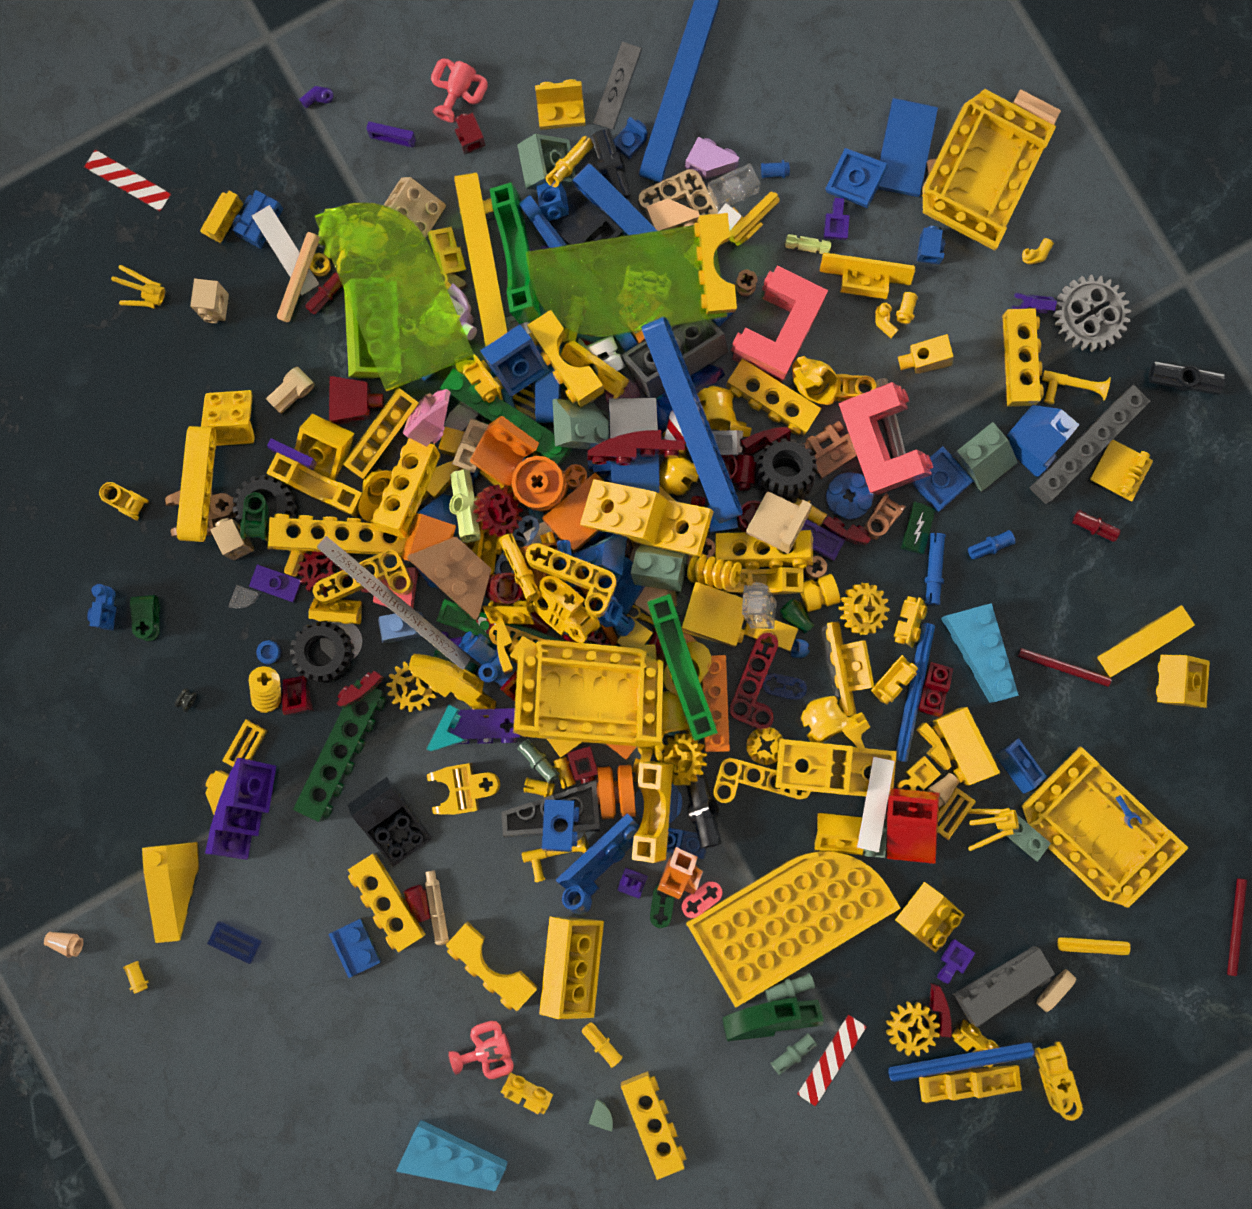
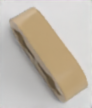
M1067 969L1063 970L1042 992L1036 1003L1045 1012L1050 1011L1074 985L1076 977Z

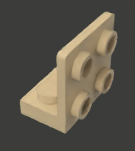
M404 177L399 180L377 216L383 221H392L415 240L422 243L445 209L446 204L411 177Z
M767 492L746 533L789 554L810 514L812 504L803 500L801 505L797 506L773 493Z

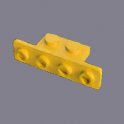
M823 253L820 272L842 275L841 293L887 299L889 282L911 285L915 266Z
M839 622L827 623L826 637L831 642L832 652L830 653V658L836 669L835 684L840 690L841 695L839 706L841 711L847 716L856 715L852 691L874 687L866 641L843 645Z

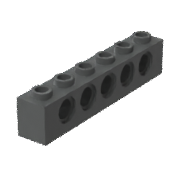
M1135 385L1131 386L1029 488L1045 504L1052 501L1137 416L1150 400Z

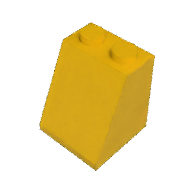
M695 582L683 621L682 631L735 648L737 643H742L745 630L741 629L744 620L748 621L752 607L748 606L749 600Z

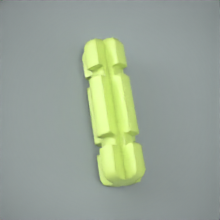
M789 234L786 237L785 247L790 249L797 247L798 250L813 253L819 251V254L830 252L831 242L826 240L819 242V239L803 236L797 238V235Z

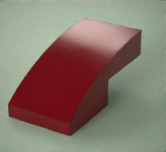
M788 427L773 428L749 436L741 441L742 453L752 456L764 449L766 445L771 446V443L775 440L778 443L781 442V439L791 442L790 429Z
M931 983L929 1008L933 1011H939L938 1023L940 1027L937 1028V1033L941 1037H951V1017L947 1000L941 987Z

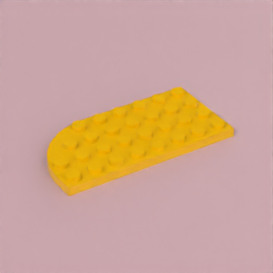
M818 851L806 853L789 860L709 908L701 915L689 920L686 924L736 1008L899 910L900 906L884 880L870 866L843 853Z

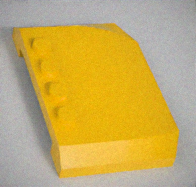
M984 89L962 106L923 186V213L996 250L1007 229L1006 226L1056 126Z
M541 640L533 646L519 648L513 733L524 737L638 747L660 745L662 737L663 661L659 659L656 661L646 655L647 652L640 648L555 640Z
M1081 746L1021 805L1027 823L1051 843L1048 848L1102 900L1114 902L1129 908L1188 849L1178 837L1168 830ZM1121 795L1128 808L1141 818L1142 824L1136 818L1130 820V825L1133 829L1125 823V814L1115 799L1117 796Z

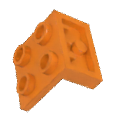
M500 416L487 426L470 462L503 486L509 487L516 467L523 461L524 457L536 451L539 442L509 420Z

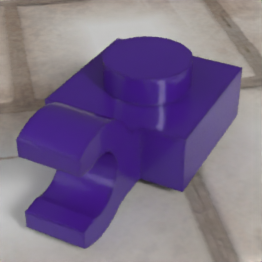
M835 198L832 214L826 213L823 237L825 239L847 240L850 215H843L844 198Z
M1023 293L1014 294L1015 298L1022 299L1023 302L1020 306L1012 305V309L1031 307L1036 309L1038 313H1048V310L1055 311L1057 301L1053 297L1024 295Z
M953 939L940 959L946 965L941 969L937 978L948 984L956 970L964 973L975 952Z

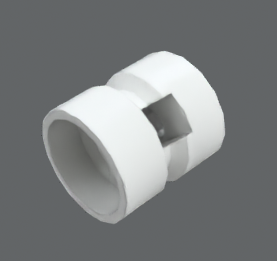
M613 336L603 338L585 347L600 359V354L607 351L609 356L601 360L616 371L625 367L621 355L615 352L618 347ZM593 365L594 371L598 375V368Z

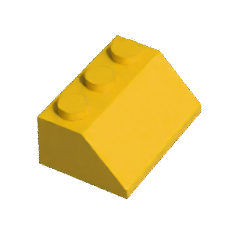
M967 707L958 708L933 720L935 726L932 729L939 739H942L949 759L953 761L956 767L954 774L960 783L963 782L964 785H971L1000 773Z

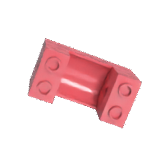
M777 265L774 272L769 271L762 288L765 291L764 300L790 312L776 342L745 328L742 334L738 332L731 351L734 352L732 360L740 363L744 359L780 383H783L824 302L828 290Z
M893 382L839 403L869 491L878 495L932 475L930 469L933 468L929 455H925V453L918 450L893 459L890 458L877 421L908 409L906 403L909 402L906 390Z

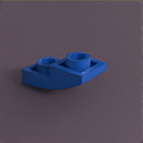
M668 827L667 852L673 853L677 847L700 859H705L706 848L700 849L697 833Z

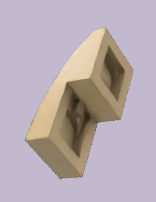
M470 418L452 464L475 473L477 466L472 464L470 459L488 426L487 424Z

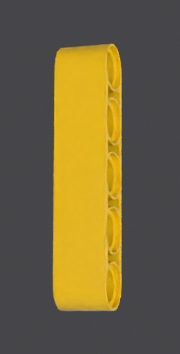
M189 426L187 429L177 520V538L179 541L204 542L206 539L216 448V430L214 427Z

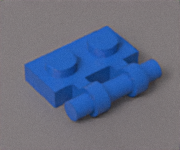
M97 584L92 587V594L96 597V602H92V607L88 610L89 626L114 631L116 607H114L115 591L111 587Z

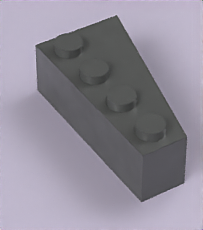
M596 781L502 811V830L505 839L543 836L545 799L575 802V807H579V821L574 822L573 832H600ZM558 820L554 824V829L557 832H564L568 828V823L565 820Z
M1033 946L952 995L966 1019L978 1027L1016 1000L1028 995L1035 987L1047 984L1051 980L1050 977L1055 975L1041 949Z

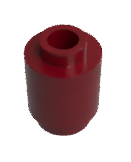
M750 455L736 456L738 466L737 472L732 478V484L736 486L737 490L749 491L750 487L755 486L757 463L754 462L755 457Z

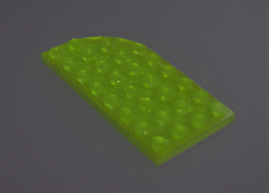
M366 202L342 205L315 216L386 391L474 356L428 242L420 229L409 218L390 207Z
M694 225L526 252L531 285L540 305L546 313L551 310L563 327L582 335L604 337L642 331L643 325L663 316L667 318L670 326L727 317V313L706 315V308L702 309L701 294H704V285L699 284L698 271L702 270V263L697 261L696 247L700 246L699 237H695ZM716 249L713 263L717 274L721 277Z

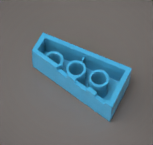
M992 603L942 617L943 624L946 625L953 641L959 647L965 662L974 673V677L989 703L1018 696Z
M420 1120L396 1172L496 1191L508 1161Z

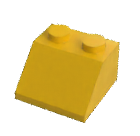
M312 413L299 428L295 450L313 458L317 462L315 469L312 471L335 481L343 466V462L350 452L354 433Z
M1161 655L1160 662L1158 663L1159 684L1156 688L1157 702L1207 708L1210 661L1188 655Z

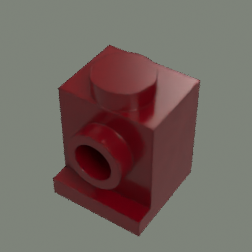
M461 114L457 116L455 121L458 128L454 130L459 142H461L464 155L484 147V137L474 114Z
M591 746L567 753L575 781L580 780L581 784L595 780L594 775L598 774ZM586 761L588 769L581 770L579 768L580 762Z

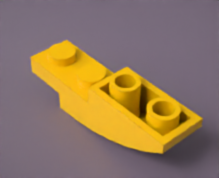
M413 654L411 656L408 669L416 678L426 682L434 692L440 693L444 697L452 692L458 700L464 701L472 709H495L496 701L483 692L484 681L466 669L462 670L456 664L440 658L422 654ZM482 715L484 718H489V715Z

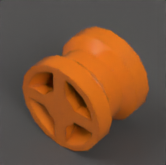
M578 464L570 465L564 472L567 477L568 487L572 490H575L588 479L587 471Z

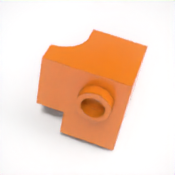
M676 847L667 861L657 890L677 899H680L683 891L694 895L703 873L696 866L698 857Z

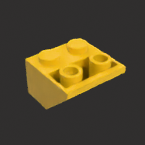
M924 882L895 921L936 953L945 944L951 932L959 926L964 914L946 897Z

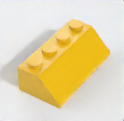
M550 916L539 1014L556 1019L594 1018L604 921Z

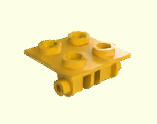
M1112 440L1103 453L1090 480L1132 502L1153 460L1149 459L1150 454L1145 451L1138 453Z

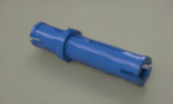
M931 533L928 577H925V583H927L925 604L934 605L935 603V605H940L941 584H944L942 568L946 535Z

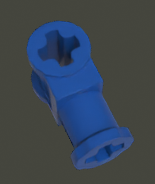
M612 596L606 613L599 617L598 620L605 628L613 626L617 633L624 637L633 630L635 622L631 617H626L622 613L624 607ZM597 600L598 602L593 611L602 609L603 603L600 600Z

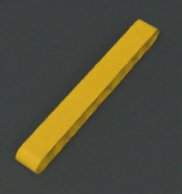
M476 172L454 176L486 347L506 334L507 327L480 184Z

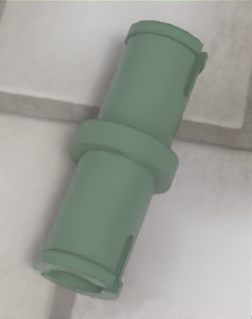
M529 739L523 741L518 746V751L531 763L530 767L533 770L536 769L548 784L559 777L560 773L546 760L547 756L544 753L541 754Z
M808 973L793 980L785 979L784 983L764 991L768 1002H772L786 997L794 998L795 994L814 989L815 985L812 976Z
M807 1033L806 1036L792 1047L789 1045L786 1048L787 1051L770 1064L778 1075L781 1076L796 1062L799 1064L802 1061L801 1058L818 1045Z

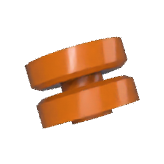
M533 456L526 458L518 464L513 472L511 484L515 496L521 503L534 511L545 512L552 510L567 495L568 482L566 474L559 465L547 457ZM540 481L543 483L541 488L537 486Z
M619 765L617 769L618 781H613V770L610 766L598 767L599 782L597 783L598 805H601L602 820L615 818V803H620L621 815L623 817L627 813L631 817H636L631 765Z

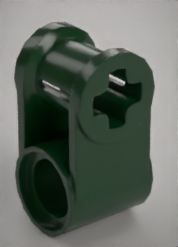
M250 493L244 499L243 517L240 526L242 540H246L247 537L267 540L269 509L265 498L260 493ZM254 503L262 504L260 509L251 510V506Z
M158 596L131 597L130 611L133 634L139 639L154 641L160 635V603ZM147 626H149V630L143 633V629H147Z

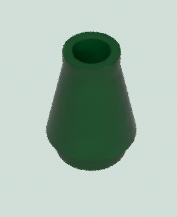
M793 598L781 608L782 617L799 628L804 634L814 626L800 601L797 602Z

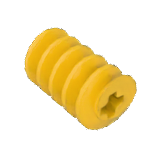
M702 554L699 559L697 556L691 557L687 576L690 582H698L710 587L715 586L718 589L724 588L726 591H732L740 581L742 566L739 562H736L733 566L730 560L726 561L724 565L723 559L719 558L716 561L713 556H710L707 560V556Z
M263 666L254 669L249 675L252 705L260 712H272L281 703L279 674L270 667Z

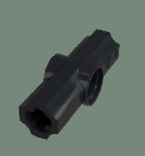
M599 130L591 135L598 156L597 165L599 171L625 199H628L632 195L624 173L626 169L623 159L617 151L611 130Z
M1160 362L1152 363L1148 377L1149 383L1175 387L1179 391L1192 390L1213 395H1220L1225 384L1224 374L1198 370L1194 366L1181 367ZM1183 374L1189 376L1190 383L1184 381Z
M703 773V775H696L697 782L690 781V785H686L690 800L687 812L689 819L695 824L700 849L722 844L716 820L719 816V808L716 801L711 797L707 777Z

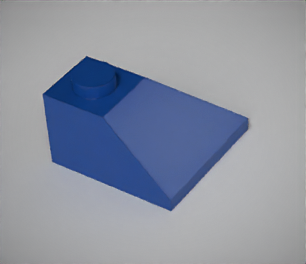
M1032 405L1007 436L1043 466L1072 435L1079 424L1062 409Z

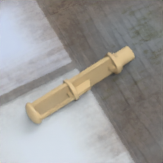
M435 870L425 872L427 879L425 887L435 944L445 945L449 942L440 883L436 879Z

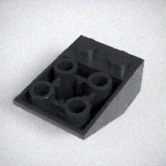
M575 190L567 197L569 215L551 220L549 223L573 254L591 270L623 240V230L605 212Z
M388 777L348 804L352 818L393 867L432 839Z

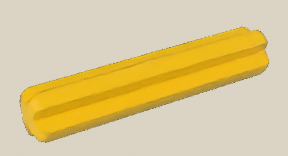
M769 192L730 230L729 240L738 243L780 202L778 194L776 192Z
M1058 938L1057 945L1060 951L1115 955L1130 954V943L1124 941Z

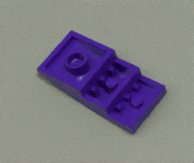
M237 758L219 798L210 827L205 854L248 860L252 836H259L262 813H269L276 771L275 765Z

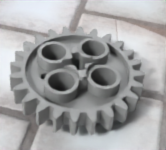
M1093 275L1088 277L1087 282L1083 276L1078 279V283L1072 280L1069 284L1070 287L1065 286L1062 289L1063 293L1057 296V299L1061 302H1057L1056 309L1058 311L1053 314V317L1059 318L1054 325L1062 326L1059 334H1067L1065 342L1070 339L1074 340L1072 347L1080 343L1082 351L1088 345L1091 352L1096 349L1097 345L1100 350H1103L1106 344L1112 346L1114 340L1118 341L1122 337L1120 333H1124L1127 330L1124 325L1130 322V319L1125 316L1131 310L1124 308L1129 301H1122L1121 299L1126 293L1121 292L1118 294L1116 291L1119 285L1112 288L1110 286L1111 279L1103 283L1102 276L1094 281ZM1091 293L1097 294L1100 302L1094 301L1091 298ZM1105 302L1109 303V306L1102 308L1095 315L1089 316L1079 324L1074 323V321L1084 317L1088 312L1094 311ZM1071 305L1078 306L1080 314L1074 313ZM1104 313L1110 314L1112 321H1107L1104 318ZM1084 324L1091 326L1093 333L1086 332Z

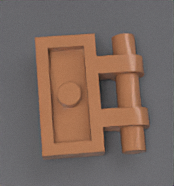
M840 421L833 425H827L823 428L824 431L816 436H810L806 439L807 442L804 443L806 444L805 449L810 448L815 453L816 472L821 479L857 457L849 433L842 438L837 434L844 429ZM828 438L831 439L833 443L822 449L820 444Z

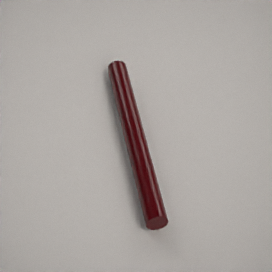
M1023 648L1019 649L1018 657L1107 687L1111 683L1110 677Z
M1238 878L1227 975L1237 976L1247 886V880Z

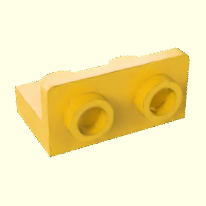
M228 191L227 194L221 193L200 230L202 234L219 243L223 241L243 206V202L237 194Z
M314 598L309 608V619H315L320 622L360 624L362 621V601L339 599L333 603L326 604Z

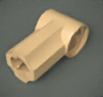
M295 367L286 374L283 383L266 399L282 414L298 398L306 396L313 389L315 383L299 367Z

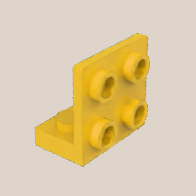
M569 79L563 83L543 82L535 86L540 130L585 126L581 81Z
M252 391L205 394L201 427L215 428L216 446L254 443L255 435L250 422Z

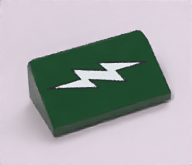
M919 502L912 503L901 549L924 555L935 513L934 508Z

